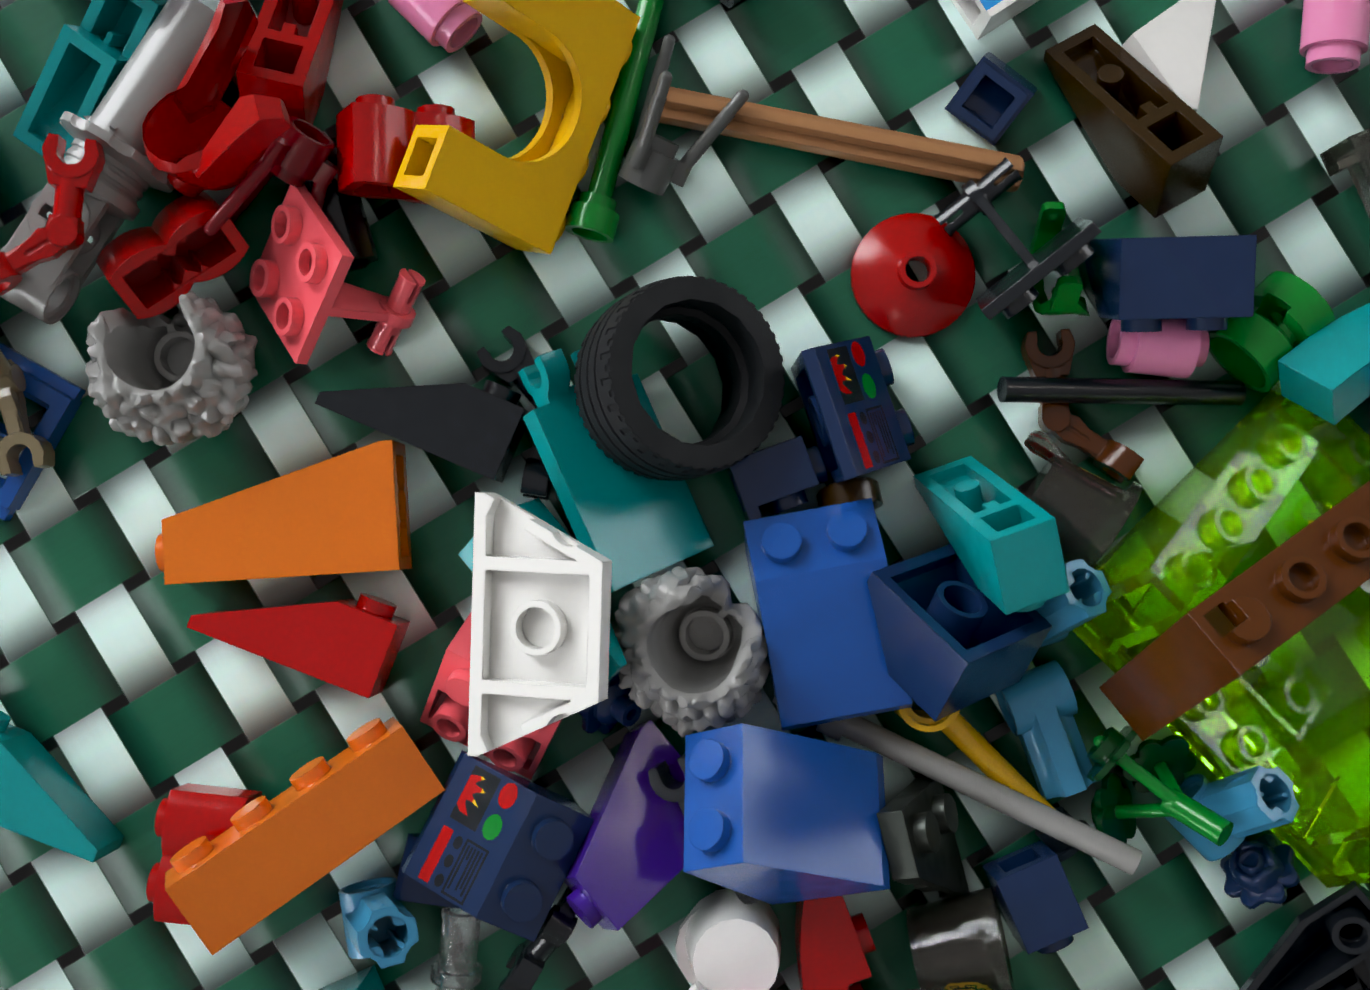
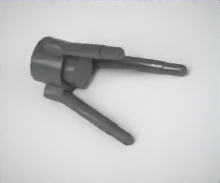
M671 34L663 38L635 137L618 174L632 184L660 196H664L670 182L680 187L684 186L692 167L732 121L735 114L749 98V93L746 90H739L681 160L675 158L680 146L656 134L672 82V74L668 69L675 45V37Z

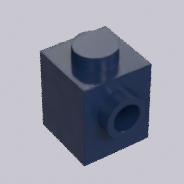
M1039 840L982 865L1013 937L1028 955L1036 951L1041 954L1059 951L1073 942V935L1089 928L1057 854Z

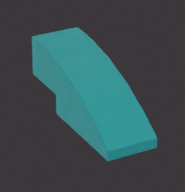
M92 0L80 26L64 24L13 136L41 156H43L42 146L48 133L58 134L66 140L65 152L68 148H71L74 138L59 123L60 117L64 111L74 113L85 119L83 116H92L168 0Z
M1370 303L1336 319L1309 336L1278 360L1280 388L1283 397L1329 423L1336 425L1370 396Z

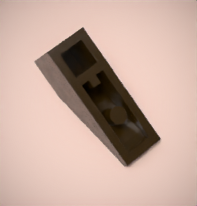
M1094 24L1045 50L1044 62L1113 179L1154 218L1206 190L1223 135L1101 28Z

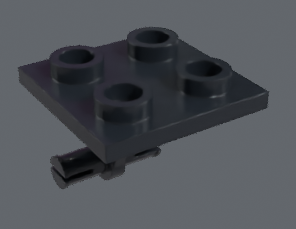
M1006 157L976 183L972 179L961 186L964 193L940 213L934 215L936 220L942 225L959 210L963 211L944 227V230L952 237L957 230L981 212L990 220L1022 260L1018 266L976 298L981 311L989 320L1000 312L1006 319H1009L1027 307L1039 296V292L1035 289L1034 285L1053 270L1055 272L1058 271L1061 276H1064L1082 264L1095 252L1089 242L1102 232L1094 221L1078 217L1031 254L992 205L994 200L1016 182L1023 179L1019 172L1014 170L998 184L994 185L998 178L1013 167Z

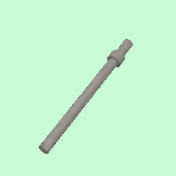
M863 717L818 724L816 731L837 741L843 736L1125 873L1133 875L1142 858L1141 850Z

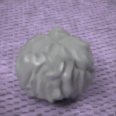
M193 291L181 294L179 296V311L174 315L173 320L163 314L146 319H137L134 314L125 308L101 311L96 319L89 324L86 344L89 346L87 352L91 358L86 363V373L90 382L88 395L95 398L93 404L99 406L104 416L110 419L109 425L113 431L125 433L129 437H138L142 443L154 441L159 446L186 443L204 435L207 438L216 437L222 431L228 430L231 423H233V417L246 409L250 400L247 394L253 388L250 380L258 375L255 369L254 355L258 340L256 336L245 334L242 322L235 313L222 312L214 298H198Z
M677 566L672 571L668 570L662 576L658 575L652 579H644L640 587L628 591L619 600V609L614 613L618 627L614 632L627 661V664L618 674L619 687L621 689L631 688L629 697L641 709L650 708L653 715L658 718L662 717L664 723L671 725L675 731H678L681 737H685V735L692 734L693 731L713 730L721 728L725 723L735 721L736 718L741 719L748 714L753 704L760 702L763 697L761 689L766 683L770 672V665L765 659L768 651L762 630L763 625L757 613L748 603H732L730 583L722 575H705L699 567L684 569L681 566Z

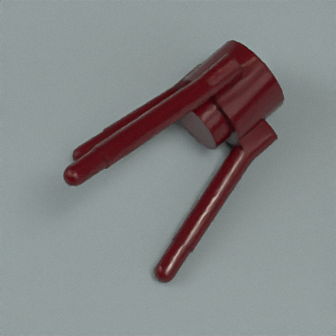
M289 116L291 128L268 146L259 161L205 224V233L210 236L215 235L228 219H231L234 223L244 210L249 207L273 175L295 187H303L306 180L313 181L311 195L322 209L328 187L339 171L335 164L327 160L335 148L334 142L311 123L295 116Z

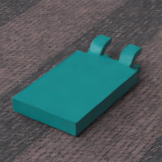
M561 348L539 355L534 359V365L525 367L518 372L523 385L533 397L537 406L536 409L526 414L523 419L576 539L612 560L611 593L714 546L685 480L666 481L633 474L634 472L627 471L622 466L615 464L613 459L608 458L604 454L605 452L596 446L597 443L589 436L590 433L588 429H585L584 421L579 415L580 410L578 405H576L575 399L577 397L576 393H574L575 385L569 386L571 380L570 370ZM580 350L570 355L574 365L577 362V355ZM633 374L632 379L641 406L658 428L662 430L638 374Z

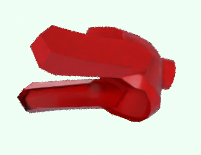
M248 0L219 1L200 48L176 91L163 97L147 113L142 125L143 143L148 160L158 170L166 172L168 174L167 179L171 185L188 197H197L203 190L218 191L238 185L263 156L268 146L291 128L290 117L284 102L280 98L256 94L239 97L232 108L221 101L259 23Z

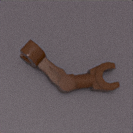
M1061 329L1056 334L1058 349L1056 355L1053 356L1044 355L1038 349L1037 331L1028 332L1023 337L1021 354L1030 377L1066 378L1070 374L1075 349V340L1071 330ZM1040 403V407H1038V425L1040 429L1047 434H1052L1061 443L1075 447L1092 458L1094 466L1117 483H1122L1124 479L1129 481L1144 461V458L1127 446L1113 440H1105L1090 430L1079 416L1070 414L1068 403Z

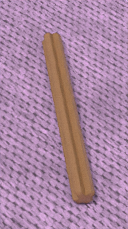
M670 87L659 123L704 132L720 111L731 101V98ZM745 102L720 134L966 183L970 179L976 183L1001 163L1005 157L1012 163L1013 167L998 178L994 185L998 184L1014 170H1017L1023 178L1025 171V162L1020 155L751 102ZM1022 180L1016 182L1007 192L1017 191Z

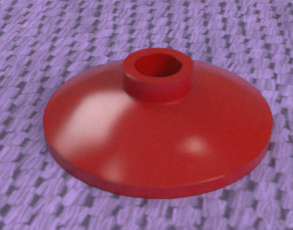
M905 213L883 220L864 236L853 256L850 281L858 307L875 326L896 336L919 338L942 331L964 312L970 302L975 286V265L972 253L963 237L957 231L950 237L944 230L948 223L945 222L940 225L936 218L931 215ZM919 261L923 263L927 269V278L920 282L911 280L906 274V264L908 262Z

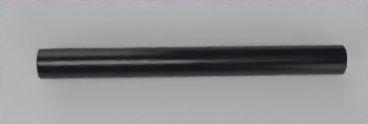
M1002 376L998 381L997 396L1000 402L1240 406L1246 398V387L1242 381Z

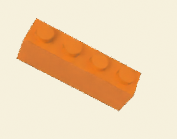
M394 717L384 723L380 718L365 723L346 739L349 745L348 748L329 761L320 756L306 763L289 778L292 784L291 787L270 801L265 795L252 800L231 817L230 821L234 826L212 841H209L206 836L195 839L170 859L169 862L173 867L165 872V891L212 955L445 791L404 727Z

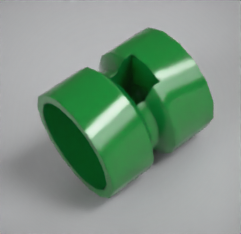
M1275 271L1270 273L1255 287L1253 317H1228L1227 330H1210L1208 332L1210 337L1209 352L1215 361L1235 380L1242 381L1251 390L1261 393L1268 392L1280 381L1278 360L1309 336L1335 321V315L1327 301L1307 282L1289 272Z

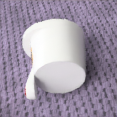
M731 889L716 890L701 899L680 925L675 944L678 966L688 982L692 984L689 990H769L776 981L780 964L782 938L779 920L769 903L760 900L752 904H744Z

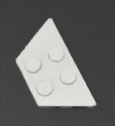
M475 492L467 753V756L478 757L608 699L612 560L494 492Z

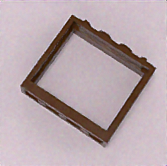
M1370 480L1187 612L1099 687L1142 741L1241 676L1370 579Z

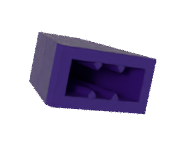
M651 719L634 726L625 734L590 812V816L594 821L564 880L572 891L566 897V901L575 914L591 929L599 924L602 929L619 931L683 870V813L678 802L664 800L655 793L650 786L648 771L658 763L666 761L674 779L684 782L685 776L677 760L680 757L679 753Z

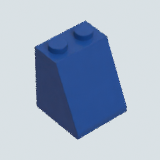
M745 723L685 735L683 872L772 905L890 889L889 862L877 818V813L885 806L883 756L876 752Z

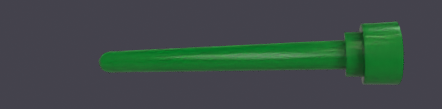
M665 0L638 1L635 14L640 17L632 39V52L618 76L588 191L580 193L579 201L571 203L565 229L569 233L580 238L599 243H612L614 241L620 216L615 212L617 202L612 199Z

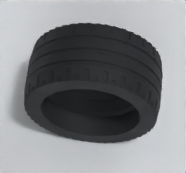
M677 276L655 281L614 303L599 317L586 334L581 344L582 348L577 355V362L575 363L574 393H576L577 397L575 399L576 405H578L579 415L584 421L583 425L585 429H588L591 439H594L597 443L596 446L602 449L608 458L613 459L615 464L622 466L623 469L634 472L633 474L645 478L666 481H682L713 474L737 464L752 454L767 439L768 433L773 430L774 423L778 420V413L782 408V399L785 394L783 392L785 368L782 364L783 357L779 351L780 346L775 340L776 336L771 331L768 321H765L763 318V314L755 308L756 306L752 302L747 300V297L737 293V290L733 287L729 288L727 284L718 283L714 279H705V277ZM660 320L677 323L699 337L715 359L722 381L721 412L711 434L703 441L694 444L681 442L658 428L640 404L632 379L633 347L642 328L649 322Z

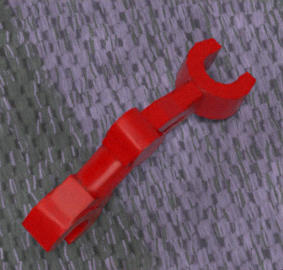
M48 133L42 146L48 184L55 188L53 213L49 214L46 227L36 229L25 242L10 251L0 252V296L15 288L22 281L23 273L38 264L58 259L66 251L75 250L83 244L85 239L84 222L82 221L85 192H93L106 161L103 147L96 140L85 138V154L82 160L76 164H66L64 160L66 140L58 134Z

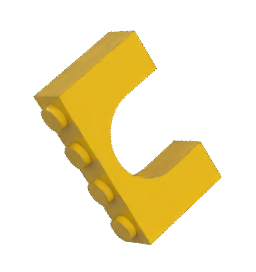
M464 0L463 2L519 37L535 55L541 67L546 88V106L542 123L532 141L522 151L509 158L450 125H416L393 187L516 250L551 255L555 243L565 230L566 213L577 184L583 179L588 169V155L599 126L604 122L611 106L610 97L621 68L631 55L633 48L632 39L640 17L616 0Z

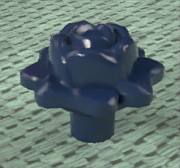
M619 672L608 682V699L578 712L582 716V728L585 732L592 734L598 730L606 735L610 733L617 722L628 727L635 724L641 716L642 709L629 697L631 688L621 689L619 687Z
M1264 834L1253 841L1243 840L1231 852V855H1227L1220 861V866L1226 875L1225 893L1232 898L1240 897L1242 904L1248 909H1255L1266 902L1275 904L1285 902L1287 898L1285 887L1291 888L1297 886L1300 882V876L1293 865L1295 851L1288 844L1278 845L1275 837L1270 834Z

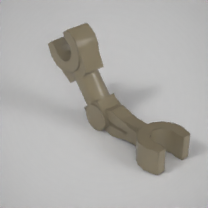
M0 350V411L8 434L0 441V474L11 477L23 475L19 463V455L26 447L32 453L34 467L45 469L54 467L55 451L52 444L42 436L31 434L26 399L23 393L26 389L25 376L21 368L11 359L7 360Z

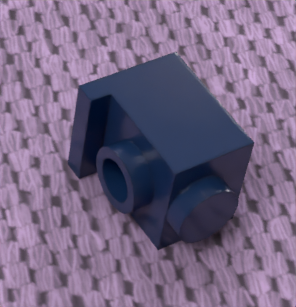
M802 436L754 452L737 464L727 468L746 521L762 518L759 507L768 503L773 515L809 502L805 490L828 482L827 471L818 448L812 446L806 449Z

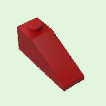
M264 0L257 18L259 23L236 71L239 97L256 94L280 98L284 102L289 116L301 118L313 125L325 90L344 0Z
M361 593L358 601L344 599L191 615L187 628L369 699L383 692L410 621L394 615L397 605L374 595Z

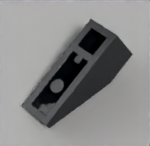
M486 380L482 390L466 383L321 391L315 402L319 406L501 483L527 427L523 417L529 413L525 408L518 406L521 394L490 380Z

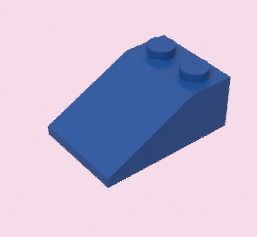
M872 498L743 521L745 552L758 616L763 625L762 630L768 651L767 660L770 665V675L781 730L786 731L911 708L913 704L912 698L888 674L867 584L873 571L888 567Z

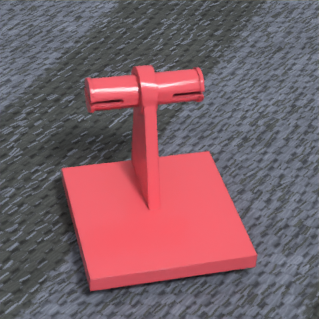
M305 184L303 187L290 185L283 203L275 209L271 220V233L261 258L254 262L250 271L249 288L295 364L307 365L328 316L376 321L375 328L367 340V347L378 355L383 356L385 353L386 356H390L402 329L410 328L416 316L413 305L426 280L420 273L412 269L407 271L406 268H402L389 296L345 283L344 280L354 256Z

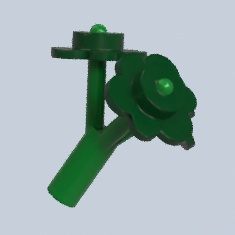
M1126 725L1120 732L1111 726L1102 735L1094 737V745L1087 757L1095 765L1087 774V778L1092 782L1094 780L1099 782L1102 779V789L1095 791L1091 802V816L1097 830L1127 844V839H1132L1135 836L1136 818L1173 817L1218 846L1223 845L1228 840L1233 831V823L1187 796L1180 788L1185 778L1184 773L1191 771L1196 765V759L1189 752L1190 746L1183 736L1170 735L1162 740L1147 739L1141 742L1136 753L1130 756L1126 752L1131 746V742L1137 736L1131 726ZM1116 763L1121 767L1124 777L1132 781L1136 791L1140 793L1151 791L1162 802L1132 804L1131 792L1127 787H1122L1118 775L1107 773Z

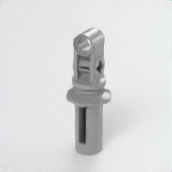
M168 0L92 116H83L85 118L83 119L74 113L64 111L59 119V123L74 138L71 148H68L65 152L64 160L66 164H76L82 160L85 154V138L96 140L102 145L106 160L93 192H85L82 212L85 234L84 242L79 248L66 251L58 259L38 264L23 273L22 281L15 288L0 296L1 298L46 324L58 322L74 305L81 286L96 265L99 254L111 242L124 220L134 221L140 212L137 202L142 199L143 192H146L149 187L166 193H171L174 189L167 179L168 174L158 170L148 160L143 143L142 125L147 113L163 97L176 91L208 31L215 14L212 9L198 0ZM48 182L40 195L32 202L28 213L8 243L0 249V252L10 251L25 242L36 229L46 227L48 221L46 215L49 211L53 213L55 188L48 184ZM90 236L93 238L92 243L87 241Z

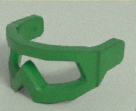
M1045 202L1042 204L1030 247L1031 254L1064 229L1063 223L1066 209L1063 202ZM1078 267L1069 272L1068 276H1061L1057 279L1055 287L1051 290L1052 297L1050 300H1048L1044 291V279L1034 285L1035 289L1039 292V296L1032 302L1035 312L1049 316L1063 314L1090 316L1086 300L1081 296L1083 284Z

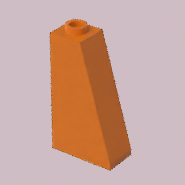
M394 440L377 441L162 519V534H159L156 539L155 558L159 570L164 572L165 585L412 569L405 444Z

